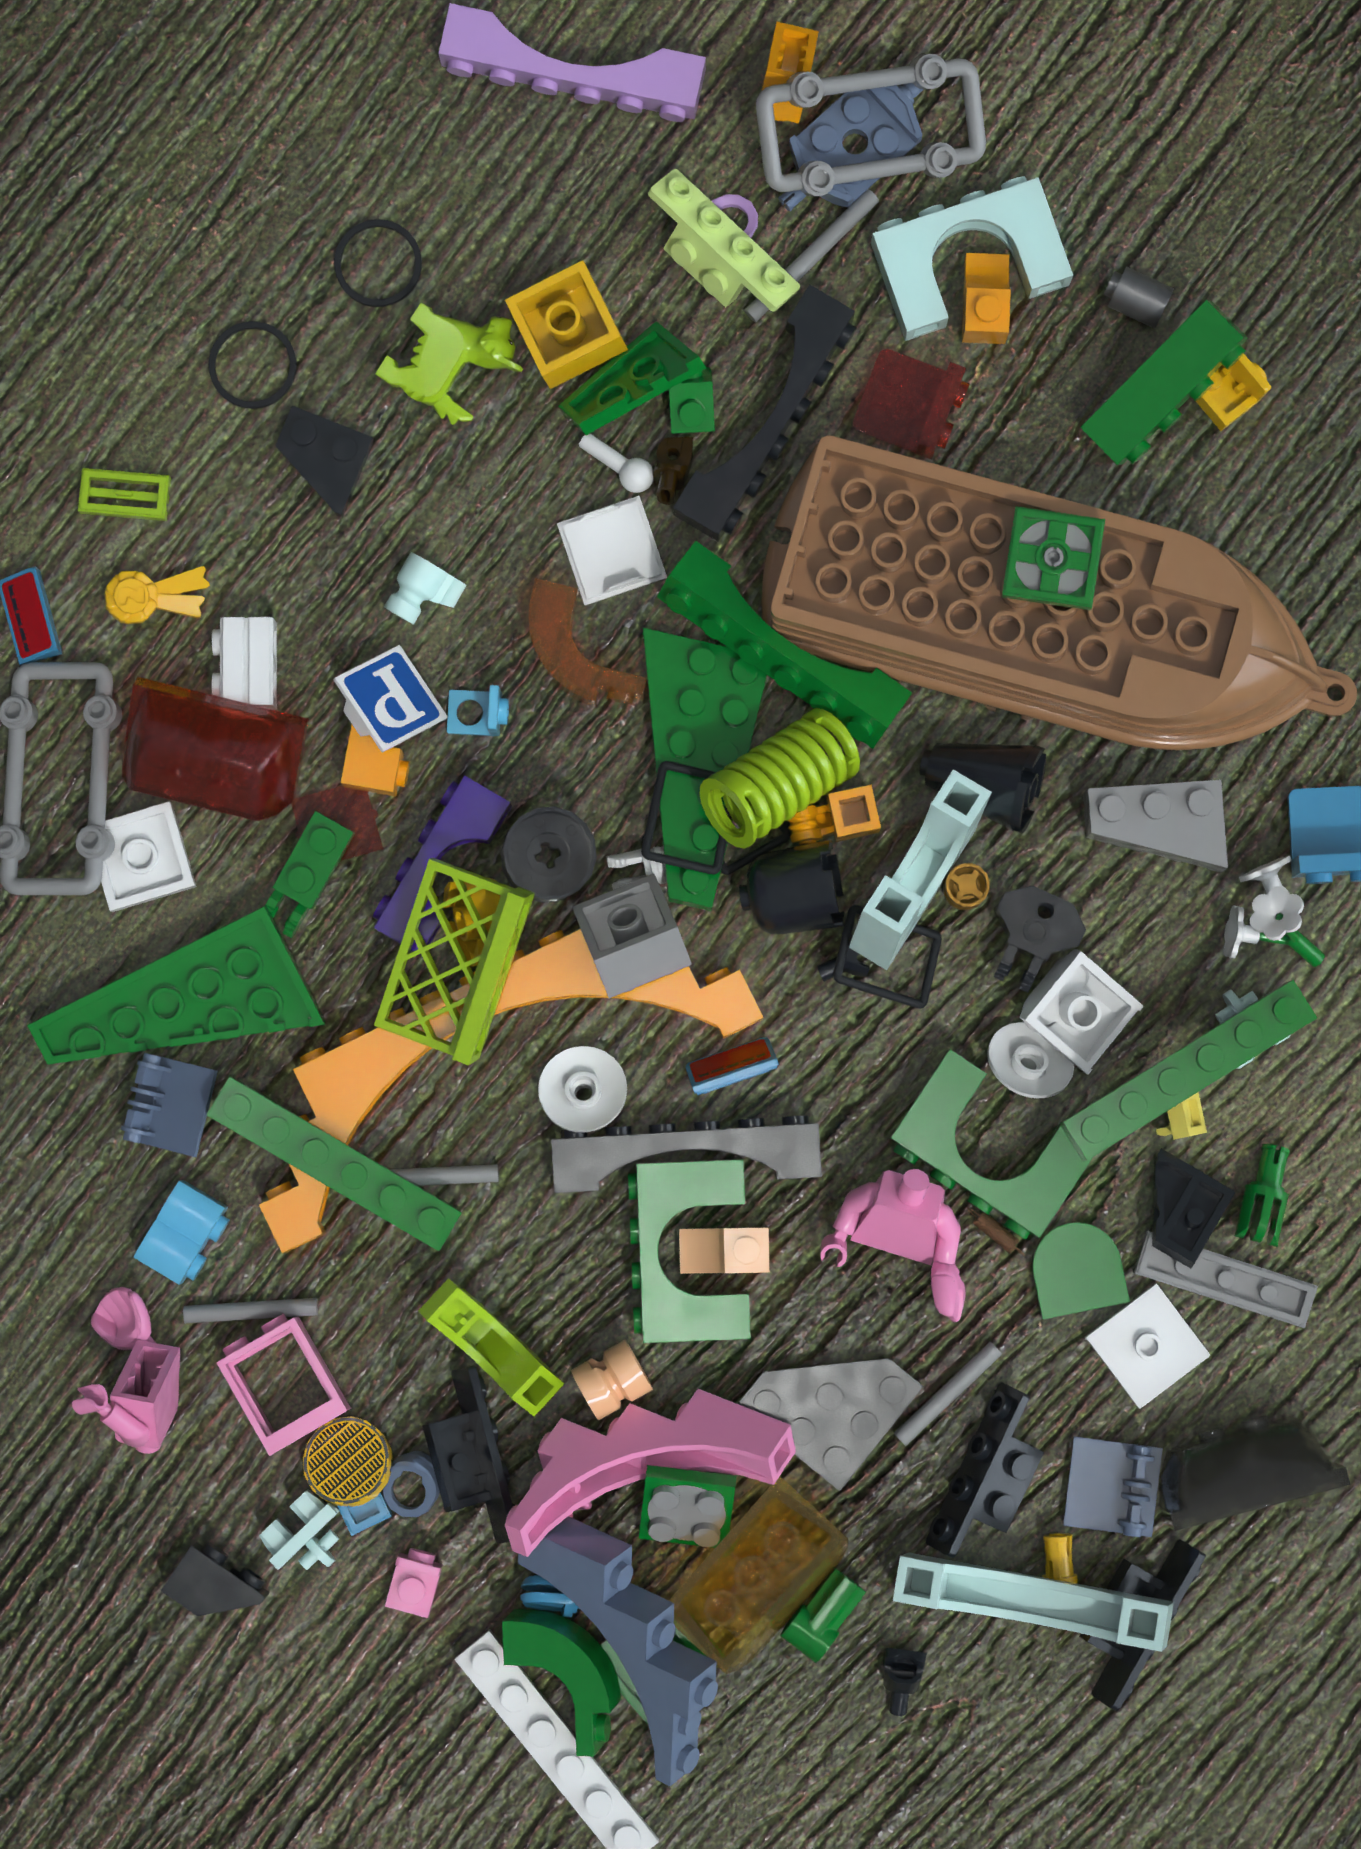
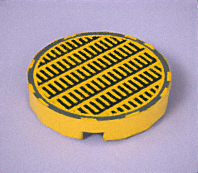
M351 1416L333 1419L319 1427L309 1439L303 1456L304 1476L312 1491L327 1503L336 1506H360L377 1497L388 1483L391 1474L392 1449L384 1434L367 1420Z

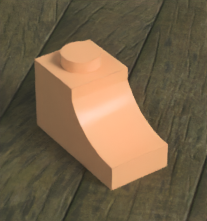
M768 1227L679 1229L680 1274L770 1273Z

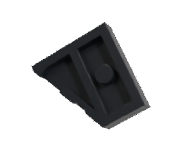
M292 406L275 446L329 505L331 510L337 516L343 518L374 439L371 436Z
M1161 1148L1154 1162L1152 1246L1191 1269L1234 1196L1235 1191Z

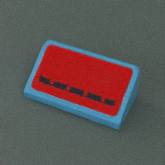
M35 566L1 579L0 595L19 665L62 655V649L40 570Z
M763 1037L686 1064V1071L694 1094L699 1096L775 1070L779 1063L770 1040L767 1037Z

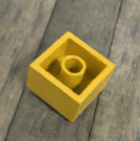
M584 260L505 299L521 335L550 389L628 350Z

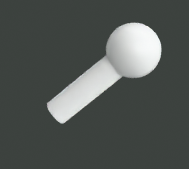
M591 433L583 436L579 447L617 472L620 482L626 490L640 493L651 486L654 477L653 468L649 462L642 458L627 459Z

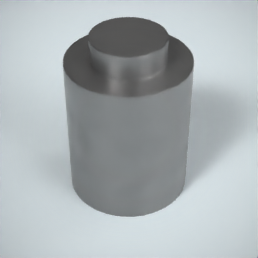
M1126 266L1123 274L1114 271L1104 295L1111 298L1108 304L1109 308L1155 329L1174 288Z

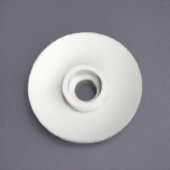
M1025 1022L1012 1023L1002 1027L994 1034L988 1046L987 1057L993 1074L1005 1087L1019 1095L1029 1098L1052 1097L1062 1092L1072 1079L1074 1064L1038 1033L1029 1029Z
M579 1046L560 1052L547 1063L539 1080L538 1093L544 1112L556 1125L573 1132H591L605 1127L619 1115L626 1101L627 1082L622 1067L614 1057L595 1047ZM581 1088H588L592 1091V1095L587 1100H579L576 1097L577 1091Z

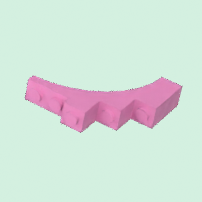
M701 1389L696 1390L688 1403L682 1404L677 1412L675 1421L629 1403L621 1416L611 1422L607 1436L561 1418L553 1430L543 1436L539 1444L538 1454L543 1471H539L534 1476L529 1491L519 1505L513 1506L507 1515L505 1528L512 1551L528 1557L543 1538L575 1510L606 1492L645 1479L647 1465L741 1475L774 1485L796 1452L791 1425Z

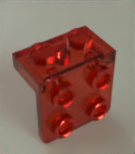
M882 350L877 357L853 419L854 429L865 435L932 460L937 446L943 449L946 448L954 424L947 422L952 406L961 409L970 383L962 381L966 368L950 362L945 371L893 350Z

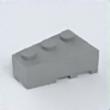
M1221 780L1089 788L1083 794L1086 838L1139 852L1155 854L1178 862H1186L1220 873L1228 868Z

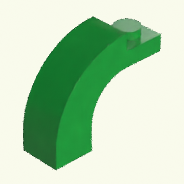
M514 1609L502 1621L504 1665L539 1667L553 1673L566 1685L572 1696L575 1708L576 1756L594 1757L610 1738L611 1720L610 1716L604 1713H611L621 1701L618 1678L608 1655L592 1635L565 1617L541 1610Z

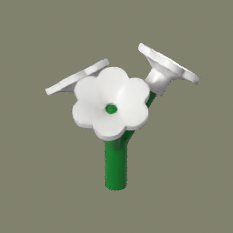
M1290 855L1273 860L1239 876L1240 882L1248 880L1261 881L1266 894H1260L1253 900L1252 908L1254 913L1250 917V925L1244 924V908L1232 906L1224 933V956L1236 958L1241 942L1257 944L1258 941L1288 945L1312 967L1320 965L1324 960L1325 954L1298 931L1302 924L1299 914L1304 909L1303 900L1297 894H1290L1282 886L1277 874L1285 864L1292 861Z

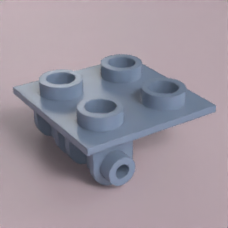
M144 1053L142 1061H137L139 1066L134 1083H138V1088L131 1086L130 1091L136 1092L135 1100L128 1099L127 1104L133 1105V1108L128 1109L124 1126L121 1125L120 1129L124 1131L123 1140L142 1143L197 1158L218 1071Z
M1074 1436L1063 1526L1123 1533V1535L1132 1537H1152L1163 1448Z

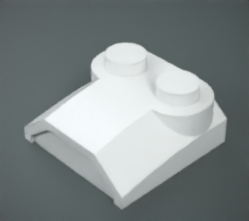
M1074 949L1054 964L1028 996L1019 1018L1025 1022L1029 1029L1038 1033L1080 1070L1089 1075L1092 1071V1066L1135 1013L1141 1011L1144 1006L1083 952Z

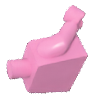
M910 1169L905 1174L891 1170L883 1171L876 1182H868L851 1190L846 1195L833 1224V1227L836 1229L835 1233L825 1236L821 1242V1260L823 1261L827 1250L837 1248L840 1252L837 1257L836 1267L842 1266L847 1259L846 1238L848 1235H852L851 1241L932 1265L931 1288L935 1307L940 1314L949 1317L954 1323L958 1322L961 1318L966 1292L965 1283L961 1280L959 1276L960 1271L955 1264L961 1227L952 1208L944 1204L945 1190L939 1185L929 1183L928 1175L919 1169Z
M125 1287L113 1288L106 1292L101 1299L95 1313L91 1317V1325L95 1332L110 1346L132 1351L110 1394L111 1403L108 1404V1395L105 1388L100 1384H92L78 1387L77 1390L83 1394L84 1398L73 1400L72 1407L80 1415L98 1412L100 1414V1421L115 1432L116 1440L135 1447L141 1453L150 1454L160 1449L177 1412L180 1347L157 1344L150 1336L152 1332L149 1313L139 1294Z

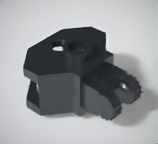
M1035 886L1005 892L996 907L995 914L1007 936L1004 943L1007 947L994 977L1003 981L1004 977L1008 976L1017 951L1031 957L1030 964L1024 970L1019 981V989L1028 993L1042 963L1048 961L1050 955L1072 950L1080 945L1086 928L1074 904ZM1044 906L1050 911L1049 919H1043L1038 915V907Z

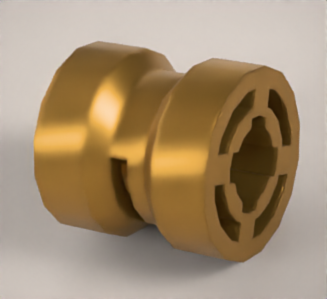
M963 863L956 866L949 872L943 884V893L946 901L952 907L959 910H971L978 907L987 897L990 890V881L987 873L980 866L973 863Z

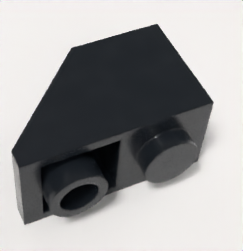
M198 1542L193 1544L161 1589L164 1594L196 1616L260 1605L270 1594L269 1591L262 1587L265 1584L263 1578L246 1567H243L241 1571L225 1562L229 1556L210 1542H206L204 1546Z

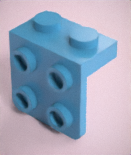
M1361 786L1292 790L1287 797L1292 878L1305 877L1306 884L1332 883V876L1350 875V882H1361Z

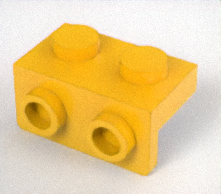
M1243 354L1228 370L1221 365L1210 377L1214 382L1212 387L1196 402L1218 429L1223 431L1256 405L1271 389V385L1268 383L1263 369L1258 364L1251 362Z

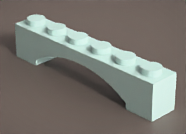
M906 1553L900 1556L893 1597L895 1602L1033 1623L1114 1641L1118 1644L1160 1652L1167 1647L1174 1604L1173 1601L914 1553Z

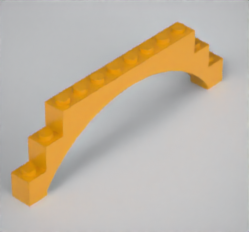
M581 929L567 936L564 935L562 930L552 933L538 941L541 946L540 949L526 956L522 949L516 951L494 1016L511 1009L544 1001L580 997L609 998ZM688 966L670 975L636 987L631 991L612 997L649 1003L687 1014L718 1028L723 1039L763 1020V1015L741 971L738 970L731 974L728 967L705 977L704 980L707 986L701 989ZM466 976L459 979L462 987L449 993L453 1002L468 995L470 985ZM438 990L419 999L426 1015L446 1006ZM464 1004L459 1005V1006L456 1007V1009H457V1011H458V1013H459L460 1016H461V1013H462ZM400 1008L390 1012L388 1019L407 1025L417 1020L418 1017L414 1010L406 1014L404 1009ZM449 1011L429 1019L436 1037L446 1040L454 1035L456 1026ZM421 1024L412 1027L424 1032ZM361 1027L340 1037L339 1040L342 1045L327 1053L324 1047H320L301 1056L299 1059L302 1065L294 1068L293 1071L316 1118L309 1120L307 1114L299 1117L349 1145L361 1122L381 1095L408 1067L432 1049L431 1047L379 1027L368 1033ZM290 1164L289 1166L299 1185L292 1188L290 1181L267 1191L268 1201L259 1204L282 1253H287L326 1234L321 1222L330 1187Z

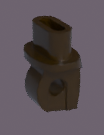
M667 437L659 444L656 452L657 465L653 471V481L658 486V502L665 505L673 504L676 491L684 486L692 464L693 437ZM671 455H675L678 458L669 459L668 457Z

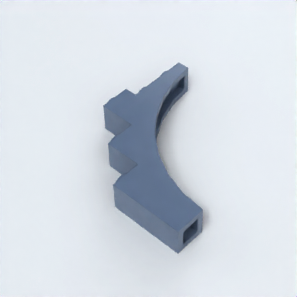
M568 1516L543 1538L528 1557L518 1553V1564L546 1579L571 1599L597 1626L614 1649L636 1688L647 1717L654 1747L656 1780L671 1786L682 1776L690 1773L698 1763L700 1755L699 1749H697L698 1728L701 1722V1713L699 1711L709 1706L717 1694V1661L673 1641L675 1635V1625L673 1623L674 1603L631 1583L633 1576V1567L631 1566L632 1545Z

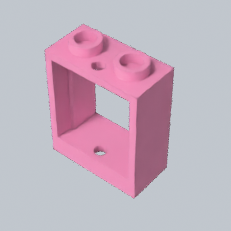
M285 1314L261 1326L265 1334L249 1343L246 1336L223 1348L222 1350L226 1357L216 1362L269 1456L351 1409L300 1318L297 1316L288 1320ZM292 1333L330 1400L275 1432L237 1364Z

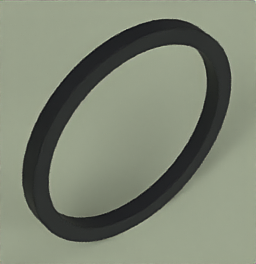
M376 219L354 226L343 236L335 252L334 267L339 284L353 300L367 306L385 307L398 303L413 291L421 275L422 257L416 240L404 227L388 220ZM383 227L400 233L410 243L415 255V270L410 282L401 292L386 299H370L357 294L348 286L341 270V259L346 245L356 234L369 228Z
M257 321L242 322L228 328L215 341L209 356V374L216 390L228 402L247 409L264 408L279 401L291 388L297 370L296 355L288 338L274 326ZM246 329H261L275 335L285 345L290 360L289 374L284 385L274 395L260 401H244L233 397L221 386L216 374V358L221 346L229 337Z

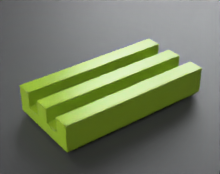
M82 468L78 512L89 515L167 521L168 491L171 485V477L169 475ZM91 480L155 485L159 486L158 493L95 488L90 487ZM89 497L157 503V509L89 503Z

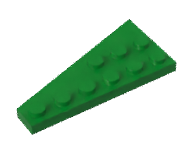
M643 628L656 777L659 765L665 761L718 772L723 770L729 763L736 761L741 755L749 753L767 675L754 665L744 662L737 653L726 646ZM667 770L659 806L664 855L713 866L719 833L712 826L701 804L700 785L705 779ZM721 797L722 803H723V806H724V809H725L724 800H723V797ZM665 864L668 901L712 911L721 870L717 874H707Z
M265 905L29 1023L27 1026L47 1065L97 1058L104 1055L132 1053L153 1048L237 1038L244 1035L285 1031L286 1029L306 1026L325 1025L326 1021Z

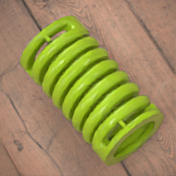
M814 708L805 713L800 720L790 723L786 728L776 732L774 736L764 740L762 744L752 748L749 753L741 755L736 761L726 765L723 770L703 780L700 785V799L705 814L712 826L728 843L743 849L750 847L754 844L756 838L765 837L771 829L780 827L784 821L792 819L796 813L807 809L809 804L816 803L821 796L829 794L833 788L841 786L844 782L856 776L860 769V757L857 746L847 728L838 718L824 709ZM827 730L832 732L834 736L838 739V741L842 745L845 755L843 754L842 749L835 740V738ZM721 797H723L724 804H725V806H726V808H727V810H728L730 816L732 817V819L734 820V822L740 827L739 829H737V828L735 827V825L731 822V820H730L729 817L727 816V813H726V811H725V809H724V806H723Z

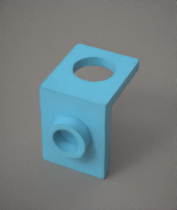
M490 685V692L449 690L448 734L500 736V724L508 725L509 698H502L499 685ZM473 700L481 705L483 715L477 724L465 725L459 721L457 710L461 703Z

